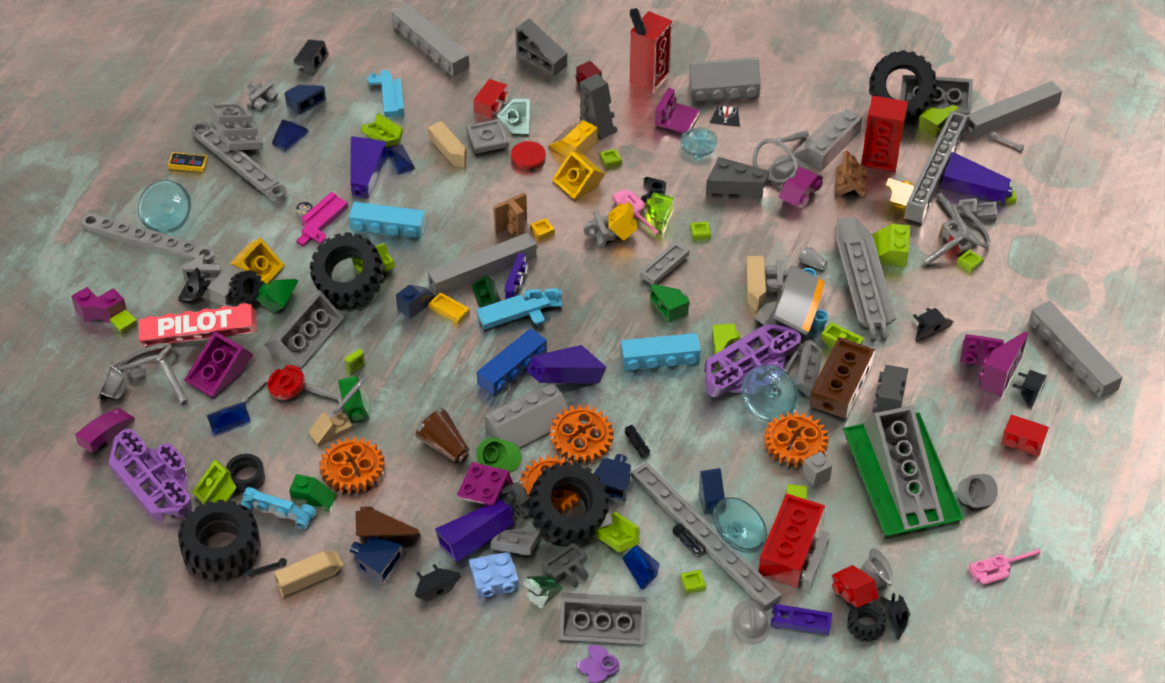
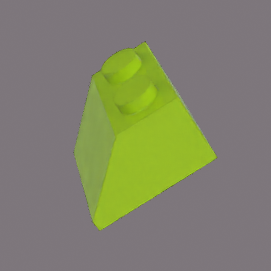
M890 224L871 234L881 265L906 267L909 253L910 225Z

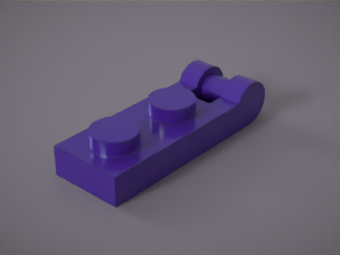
M518 253L504 287L506 293L505 300L515 297L517 287L522 284V275L528 270L526 254Z
M781 604L773 606L772 614L774 616L771 618L770 626L774 629L787 628L824 635L830 634L832 613Z

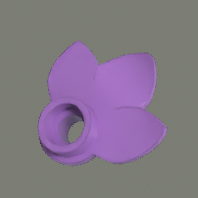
M589 645V657L576 663V667L580 672L588 674V682L591 683L602 682L608 675H613L619 670L618 659L614 655L609 654L606 648L598 645Z

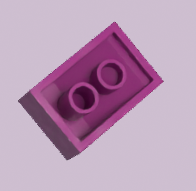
M215 331L184 381L214 398L244 371L253 354Z
M1023 332L994 349L989 358L985 357L982 363V368L984 369L979 376L981 381L980 389L999 397L1003 396L1022 360L1028 332Z

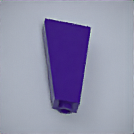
M351 136L350 184L352 196L370 197L387 155L386 141Z
M952 152L943 176L941 189L996 201L997 203L1000 200L1002 204H1005L1006 197H1011L1013 187H1010L1011 179Z
M578 345L534 355L527 372L539 383H600L607 367L585 347Z
M501 499L497 500L494 506L486 505L435 528L439 545L455 562L460 561L514 524L512 519L514 512L509 504L507 505Z

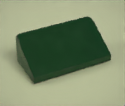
M488 275L472 284L480 308L501 301L496 285Z

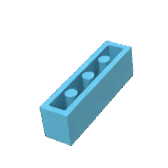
M354 202L349 214L350 230L421 239L426 225L425 210Z
M697 333L621 340V358L624 370L700 363L701 350Z

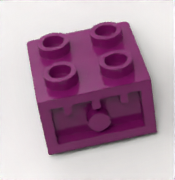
M668 88L655 109V125L688 134L700 110L676 103L675 89Z
M966 334L962 342L960 362L982 365L985 357L989 358L994 349L1004 344V340Z
M472 462L457 496L460 499L494 506L502 488L513 484V480L508 470Z

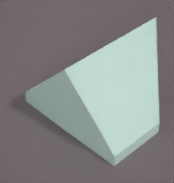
M513 98L497 115L498 119L512 134H529L531 120L530 99Z

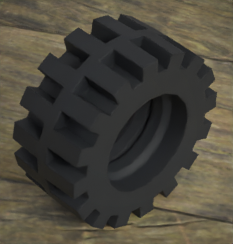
M252 270L242 271L231 277L230 280L232 282H229L228 286H231L229 292H232L230 296L235 298V302L249 305L257 303L256 299L260 294L259 289L264 284V281L260 280L262 277L260 275L257 276V272H252ZM245 280L251 288L249 295L243 290V282Z
M869 602L858 608L854 605L850 608L847 618V629H849L851 635L854 634L855 639L859 637L860 641L864 642V639H867V642H871L872 639L875 641L878 639V636L881 637L883 635L887 617L880 605L877 607V603L873 602L870 604ZM868 617L874 620L875 624L863 625L858 619Z

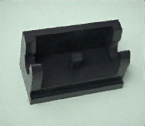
M308 39L293 60L295 65H302L304 67L300 68L299 72L311 75L316 74L329 55L325 41Z

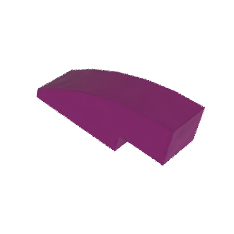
M120 408L107 412L88 423L75 434L77 443L91 453H94L103 443L107 445L111 443L115 436L135 419Z

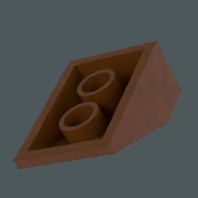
M373 506L360 507V511H355L357 537L421 535L419 529L374 510Z

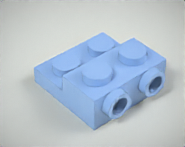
M510 552L469 560L478 598L491 597L496 594L511 593L519 590V580Z

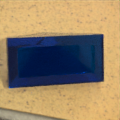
M282 119L272 144L286 152L309 132V129L296 122Z
M403 144L386 149L398 175L415 170V166Z
M244 402L222 407L206 415L213 434L251 421Z
M639 545L633 546L622 558L641 590H644L657 577L660 563Z

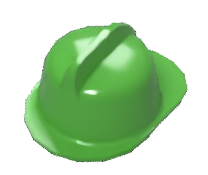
M487 438L476 449L478 463L512 472L521 462L522 454L519 447L510 441Z

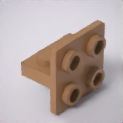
M848 150L844 151L843 163L836 168L835 192L840 196L855 189L861 197H864L867 187V171Z
M525 193L514 196L493 207L494 231L497 234L506 229L516 237L525 234L524 221L527 220V195Z

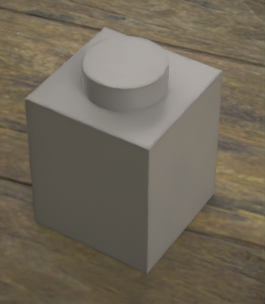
M819 452L804 460L802 475L815 488L830 480L832 464L822 452Z

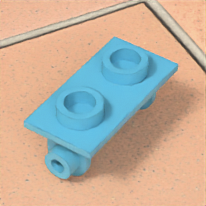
M528 289V291H524V301L547 296L550 302L548 307L562 306V289H545V292H541V289Z

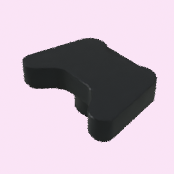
M645 177L643 184L649 191L641 197V200L646 205L664 203L666 182L660 179Z

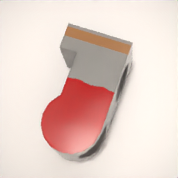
M956 218L942 223L939 236L942 239H946L948 243L959 237L961 232H963ZM964 238L952 250L956 254L965 252L972 248V241Z

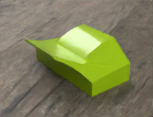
M830 322L821 333L822 341L830 349H833L838 337L861 345L864 342L863 337L833 322Z
M214 460L192 493L203 504L212 501V503L218 502V500L227 502L237 487L231 479L229 470L220 461Z

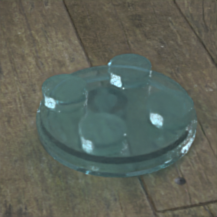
M696 127L685 131L681 136L680 142L685 152L697 159H701L716 149L718 138L711 130Z

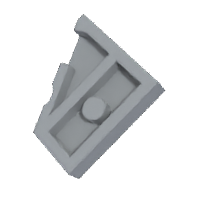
M538 527L536 531L524 532V528L504 530L492 539L491 549L531 555L542 536L540 534L541 529Z

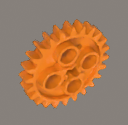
M578 404L577 409H574L571 405L569 412L563 409V415L557 413L556 419L552 420L553 426H550L549 439L552 440L551 447H555V453L561 452V459L567 456V462L574 459L575 463H578L579 460H582L583 465H586V460H589L593 464L594 458L600 461L601 454L606 456L607 449L611 450V443L614 440V429H611L612 422H608V416L602 417V410L596 413V407L589 410L586 404L585 408L582 409L581 405ZM564 431H571L572 433L567 434ZM597 435L599 438H593L592 436ZM581 445L583 446V448H577L575 446Z
M795 411L794 416L787 412L786 417L779 414V420L773 418V422L768 423L764 433V447L768 449V455L773 454V460L780 459L779 464L785 461L787 462V467L792 463L797 468L798 464L803 466L805 459L819 452L825 455L829 437H827L828 431L824 430V425H819V419L813 421L812 415L806 418L804 412L801 416H798L797 411Z
M354 436L352 441H349L348 437H346L345 442L338 440V445L331 443V449L326 448L325 454H321L322 460L319 461L322 480L326 481L327 486L332 485L334 491L340 488V493H343L345 489L348 490V494H351L352 490H355L358 494L360 488L367 491V485L374 487V481L379 482V476L384 475L385 460L382 450H378L377 444L372 445L371 440L365 443L363 437L360 441H357L356 436Z
M547 455L546 460L539 457L538 463L532 460L531 466L526 465L525 471L521 472L522 478L519 479V484L526 489L528 497H530L529 493L542 472L557 463L562 466L563 462H565V457L558 460L557 455L554 456V459H550V456ZM559 489L551 493L553 506L557 511H561L563 515H565L566 508L572 511L573 505L578 506L579 500H582L578 494L567 489Z

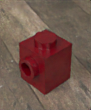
M588 61L576 67L575 78L577 83L580 84L581 81L595 74L602 77V71L591 61Z

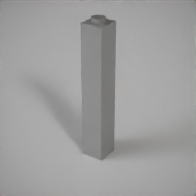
M1050 81L968 114L966 130L974 138H977L1051 108L1060 103L1062 90L1053 81Z
M528 233L437 267L428 271L429 285L437 296L440 292L446 293L479 280L485 275L489 276L512 267L518 253L526 254V261L536 257L537 242Z

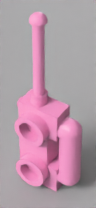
M623 189L612 195V200L617 206L620 203L625 205L627 202L632 204L634 210L632 217L639 218L655 235L659 233L641 216L644 213L646 204L633 191Z
M1036 549V551L1012 558H1005L1004 554L996 555L987 560H980L970 564L969 571L975 582L980 581L983 585L990 584L1009 577L1011 570L1009 564L1011 562L1037 554L1040 555L1041 551Z

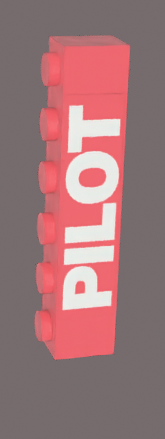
M246 303L235 307L222 306L220 309L212 310L206 308L198 312L185 311L182 314L175 315L169 313L161 317L148 316L145 319H139V341L145 348L160 343L176 344L210 339L215 331L224 337L257 333L256 311L251 304Z

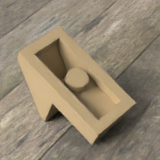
M324 411L308 433L319 447L352 431L353 427L343 412L329 418Z

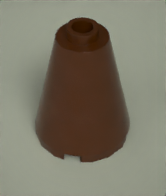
M441 408L442 412L434 411L420 424L423 428L420 432L417 430L415 436L453 462H464L469 456L468 452L470 449L448 412L444 408Z

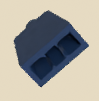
M616 454L614 460L604 458L593 474H598L601 477L600 483H605L607 487L605 493L609 494V498L626 502L631 479V465L626 463L627 457L625 455Z
M374 536L369 537L364 545L354 541L350 547V553L356 555V568L381 586L403 558L402 545Z

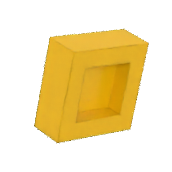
M547 218L530 224V230L538 240L555 234V229Z

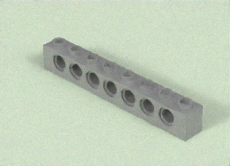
M955 111L950 112L907 201L904 218L920 223L923 222L943 179L952 152H956L964 135L968 115Z

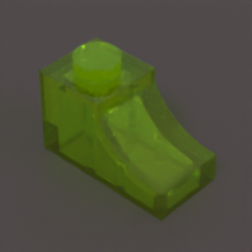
M653 192L651 198L646 201L645 209H647V217L655 222V229L659 231L658 234H663L674 210V197Z

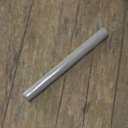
M939 193L936 198L952 219H955L952 205L942 193ZM965 224V226L967 227L968 234L976 238V236L972 233L969 227Z

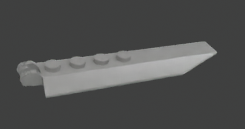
M856 217L837 218L836 241L858 322L864 327L869 328L871 340L876 339L877 333L875 328L880 327L882 338L886 339L888 337L887 326L896 320V315L873 236Z

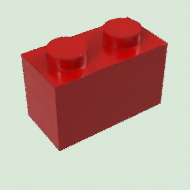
M489 79L473 99L474 113L492 119L496 113H499L504 102H507L509 99L508 85Z
M1011 414L1004 430L1001 444L1040 456L1049 427Z
M854 565L832 574V588L835 594L840 595L855 607H861L879 598L875 579Z

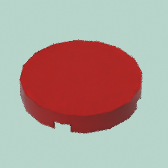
M523 141L512 148L511 160L519 169L530 170L533 167L536 169L544 164L546 152L544 147L537 142Z
M287 365L284 366L285 368L281 370L279 368L271 374L267 387L272 397L277 400H287L302 391L306 383V377L299 367Z

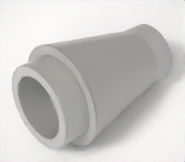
M806 246L799 256V259L802 261L801 263L821 271L828 262L812 247L808 248Z

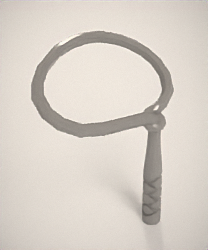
M802 131L784 138L778 137L776 140L764 139L759 142L753 152V166L758 167L757 154L762 145L773 143L776 146H780L794 162V171L786 179L776 180L769 178V182L784 184L789 178H794L796 170L799 168L798 160L783 143L806 138L809 136V132Z
M955 204L952 207V211L963 232H961L959 237L924 258V263L929 265L964 238L970 239L980 247H989L991 240L987 230L967 208ZM957 209L963 211L976 223L984 234L986 243H982L968 234L967 227Z
M160 343L143 348L121 359L114 365L118 370L124 371L155 360L162 366L180 403L182 404L188 400L175 376L164 361V355L172 348L170 343ZM159 348H165L159 355H153L145 359L122 366L131 359L140 356L144 353Z
M365 374L343 400L341 395L309 383H305L302 390L337 399L339 404L333 410V414H338L368 379V375Z

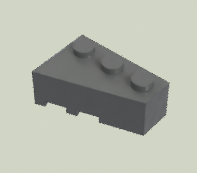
M530 18L515 28L517 55L553 76L568 66L567 52Z
M598 74L581 81L579 91L580 121L584 120L598 127V138L600 140L618 132L617 127L613 126L612 118L615 117L614 112H610L609 104L612 101L608 83Z
M718 157L707 179L706 196L717 193L723 194V196L740 194V197L763 198L768 187L770 171Z
M885 364L884 372L880 371L878 383H881V387L877 386L875 398H878V401H874L873 413L902 407L908 368Z

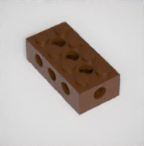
M838 337L811 390L809 406L846 419L873 365L875 349Z

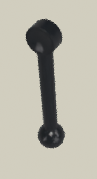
M280 558L276 563L254 570L247 569L245 576L251 577L255 573L277 566L285 567L287 560Z

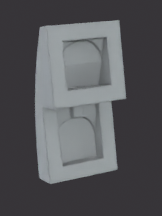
M977 198L959 200V205L967 208L977 219H997L996 201L978 203ZM959 210L960 216L970 218L963 211Z

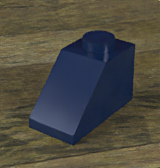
M297 85L284 92L286 105L298 116L326 100L325 87L322 85Z
M409 284L396 294L397 310L411 319L429 306L428 304L436 295L425 287Z
M720 468L700 471L698 496L704 515L724 512L725 496Z

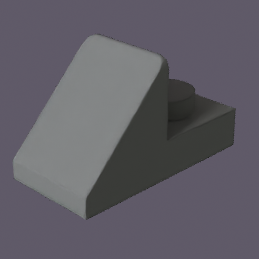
M201 254L182 267L185 282L188 281L196 267L200 270L201 276L208 273L211 274L210 277L204 279L205 281L210 279V282L214 281L222 271L221 264H206L204 254Z

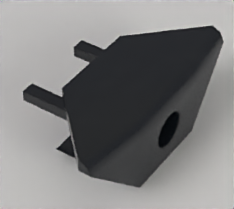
M196 267L182 289L178 300L192 301L203 296L211 283L210 279L207 281L204 279L210 277L211 274L208 273L201 276L200 270Z
M928 307L926 308L927 312L919 317L916 314L913 315L919 322L915 340L940 331L954 321L946 318L937 308L931 310Z
M1029 370L1028 374L1018 373L1019 376L1025 378L1022 386L1014 383L1012 387L1022 390L1021 395L1029 408L1039 398L1048 376L1033 370Z
M436 564L433 565L435 570L424 576L417 572L416 574L420 581L415 597L432 601L449 593L460 579V572L442 568L438 569Z
M892 593L891 600L879 597L897 639H900L908 627L910 612L905 600L899 595L898 601H895V593Z

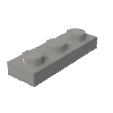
M675 241L640 271V277L650 284H657L689 256L690 250Z
M811 340L804 342L795 384L807 396L811 395V390L817 380L822 350Z
M822 531L820 538L816 537L812 547L814 553L809 554L806 562L808 568L807 570L803 569L800 576V582H803L802 591L810 593L829 544L830 533Z

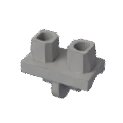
M271 80L263 86L261 83H250L248 85L249 91L247 92L249 96L247 107L249 109L255 107L257 110L262 111L267 105V102L264 100L265 97L270 102L276 100L278 93L273 88L274 83Z
M599 210L593 211L594 219L587 221L583 231L587 236L596 237L599 247H604L606 241L615 239L616 233L609 228L608 215L601 216Z
M776 260V265L766 266L765 268L766 278H775L766 280V291L776 292L777 297L781 294L782 285L788 273V270H785L783 273L782 260Z

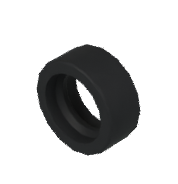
M253 454L237 455L231 458L226 465L231 474V479L237 487L235 490L237 492L244 493L247 487L258 489L264 482L263 462ZM243 467H253L257 470V473L249 479H237L233 476L238 469Z

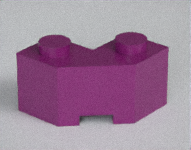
M799 167L796 170V176L789 178L785 182L778 198L796 207L803 208L809 201L810 192L816 193L821 189L823 177L808 169Z
M88 287L71 296L75 311L85 322L104 320V323H111L110 318L126 309L124 298L114 288L99 297Z

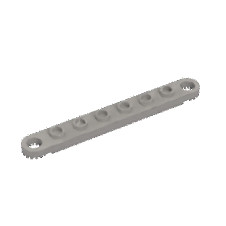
M202 121L201 123L193 124L191 127L192 135L268 198L279 202L287 197L285 186L280 184L276 178L241 150H228L214 128H211L206 122L203 123ZM277 191H280V192H281L280 195H279V194L277 195V194H274V193L277 192Z
M93 213L87 214L82 218V225L85 230L93 231L102 236L188 261H192L204 253L209 254V256L205 257L206 264L212 263L215 258L214 250L205 245ZM93 220L96 221V222L93 223V224H87V223H89V222H91V221H93Z

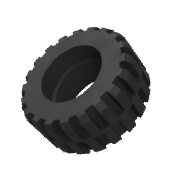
M901 50L900 52H891L875 65L869 79V94H871V97L878 96L895 99L887 91L886 82L888 76L897 69H906L913 72L919 80V90L912 99L907 100L905 119H909L924 111L934 98L937 86L935 70L931 68L932 64L927 62L924 56L916 55L914 51L906 52V50Z
M345 232L343 236L340 233L335 234V238H327L325 244H320L317 247L318 252L313 253V261L310 262L311 279L317 290H320L333 305L337 303L339 307L343 308L346 305L349 308L355 307L357 303L363 305L366 299L369 298L371 300L375 297L373 293L375 291L379 292L381 289L380 283H383L385 278L383 275L385 273L383 260L375 245L368 238H363L362 235L357 233L353 236L351 232ZM358 258L364 262L361 273L355 279L344 283L332 280V272L342 260Z
M563 462L562 466L557 463L552 465L551 468H546L541 476L537 478L529 493L530 497L527 501V507L530 508L528 511L529 518H534L533 526L541 529L540 534L542 536L548 535L551 537L550 541L552 542L560 540L561 544L567 545L569 541L579 544L581 539L582 541L588 540L599 529L608 513L609 505L607 503L610 499L609 494L605 493L607 489L605 483L601 484V477L598 474H592V469L586 467V469L582 468L580 463L571 465L570 462ZM559 489L575 492L585 504V514L577 518L566 517L560 514L552 504L551 493Z
M218 500V502L214 503L209 501L204 506H197L194 512L190 511L186 515V519L181 522L180 529L178 530V542L185 565L188 566L192 573H197V576L203 579L208 577L209 580L216 581V579L221 578L222 581L227 580L231 576L235 578L239 576L240 572L244 573L249 569V565L255 563L257 560L256 556L260 553L261 541L256 519L250 510H246V507L242 504L236 505L234 501L229 500L225 502L224 500ZM226 532L237 536L230 544L223 547L211 548L202 545L208 537L217 533Z

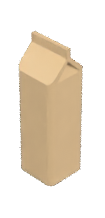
M443 121L430 126L428 134L433 144L453 166L466 169L467 152L466 147Z
M747 256V303L756 310V313L766 303L765 257Z
M324 550L275 571V582L281 594L285 597L335 575L345 565L336 550L333 552Z

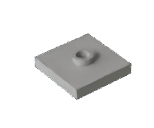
M500 119L466 126V131L475 154L509 147V141Z

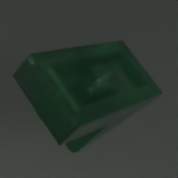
M549 576L527 577L523 583L529 588L526 598L539 608H543L563 588Z

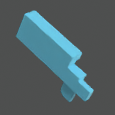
M380 70L381 75H375V72H372V76H367L368 84H382L385 117L404 116L401 78L392 81V74H389V70Z
M518 295L478 308L476 313L484 330L530 315L533 323L541 324L545 322V319L540 309L550 306V302L547 296L524 301L522 295Z

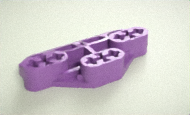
M765 324L706 360L704 366L707 393L712 397H719L726 392L758 395L771 388L783 375L785 358L799 344L801 340L800 334L792 327ZM773 330L784 332L775 338L771 336ZM760 339L764 345L753 351L751 348L755 347L758 344L756 341ZM737 352H740L743 358L733 363L731 360L738 356ZM719 364L722 367V370L718 371L714 375H711V372L717 369L716 365Z
M132 429L122 430L115 436L109 459L110 469L153 520H164V514L171 515V517L186 518L190 511L193 512L191 499L187 493L188 470L186 462L173 445L165 443L160 445L157 450L148 448ZM119 446L121 451L118 453L122 457L120 460L115 457ZM133 465L135 467L133 471L137 476L134 477L126 468ZM148 482L150 484L148 489L152 494L149 495L140 486ZM163 500L165 502L164 508H158L156 504Z

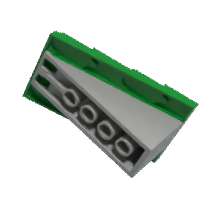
M913 405L877 412L863 424L843 428L851 454L854 457L884 537L964 519L920 412L915 413Z

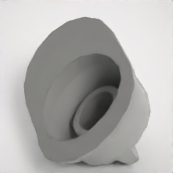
M787 155L777 157L768 168L770 171L769 178L781 180L790 177L794 171V162L791 157ZM798 160L799 167L809 170L804 162Z
M114 355L112 356L107 377L97 399L101 395L119 399L126 387L124 373L112 365Z
M977 474L961 480L958 490L954 494L958 495L960 501L965 505H970L974 508L986 507L996 501L998 487L996 481L990 475Z
M871 549L868 560L862 566L861 571L875 579L877 588L886 584L891 585L892 568L890 563L879 550Z
M747 600L737 604L734 608L733 617L734 628L738 638L748 644H757L765 640L769 629L766 610L756 601Z

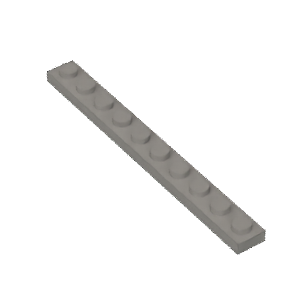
M647 462L631 472V477L678 524H682L685 530H688L698 540L697 543H701L705 547V551L764 610L781 599V594Z

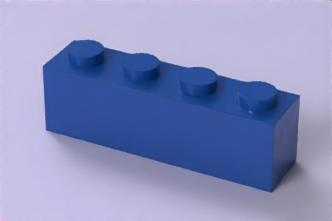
M531 328L528 329L477 371V384L493 396L503 391L508 384L518 379L520 374L528 369L534 355L547 353V340Z

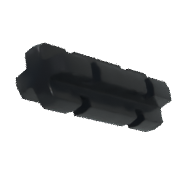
M637 8L630 9L629 15L639 36L645 35L646 27Z
M634 425L626 426L624 433L630 438L629 440L636 451H639L640 457H649L650 449L645 445L646 443L640 434L636 432L637 430Z
M677 524L673 527V534L678 538L680 537L679 540L689 550H693L692 553L695 556L700 557L704 554L705 547L701 543H697L698 540L688 530H685L682 524Z

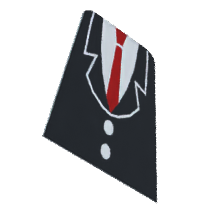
M718 106L710 123L740 126L738 108Z

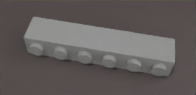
M408 3L392 11L391 22L393 26L398 28L404 36L412 40L415 45H418L425 54L432 57L436 63H439L445 71L455 76L470 67L469 54Z
M1051 301L1031 310L1029 319L1031 326L1042 335L1043 339L1054 348L1055 352L1066 361L1067 365L1074 369L1093 392L1102 398L1119 390L1123 377Z

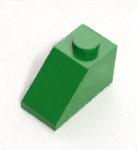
M283 279L273 280L268 284L264 283L259 289L260 294L256 300L271 313H275L285 306L298 280Z
M656 284L650 285V299L668 322L688 315L690 301L679 289Z
M357 376L338 380L342 400L358 383L359 379ZM363 386L344 405V410L351 422L370 418L369 398Z
M300 474L295 475L289 489L291 502L294 505L301 506L302 504H307L316 510L331 512L337 497L336 493L316 478Z

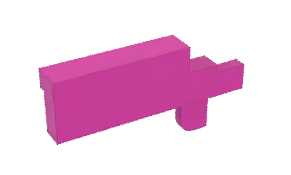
M334 192L329 193L301 218L304 228L301 230L302 235L296 240V243L304 247L313 239L322 244L326 240V234L321 231L348 208V202L339 198Z

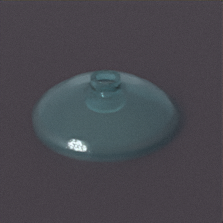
M170 180L158 181L150 185L143 192L138 203V214L145 227L163 234L179 230L188 221L192 211V201L188 191L181 184Z
M758 366L746 375L742 384V399L747 410L761 421L772 423L773 418L779 420V414L786 417L787 412L792 414L796 407L798 392L795 382L785 370L778 366ZM773 387L777 389V393L773 391Z
M734 497L724 498L718 502L713 511V521L723 541L730 547L745 553H754L760 550L766 543L767 529L757 510L749 503Z

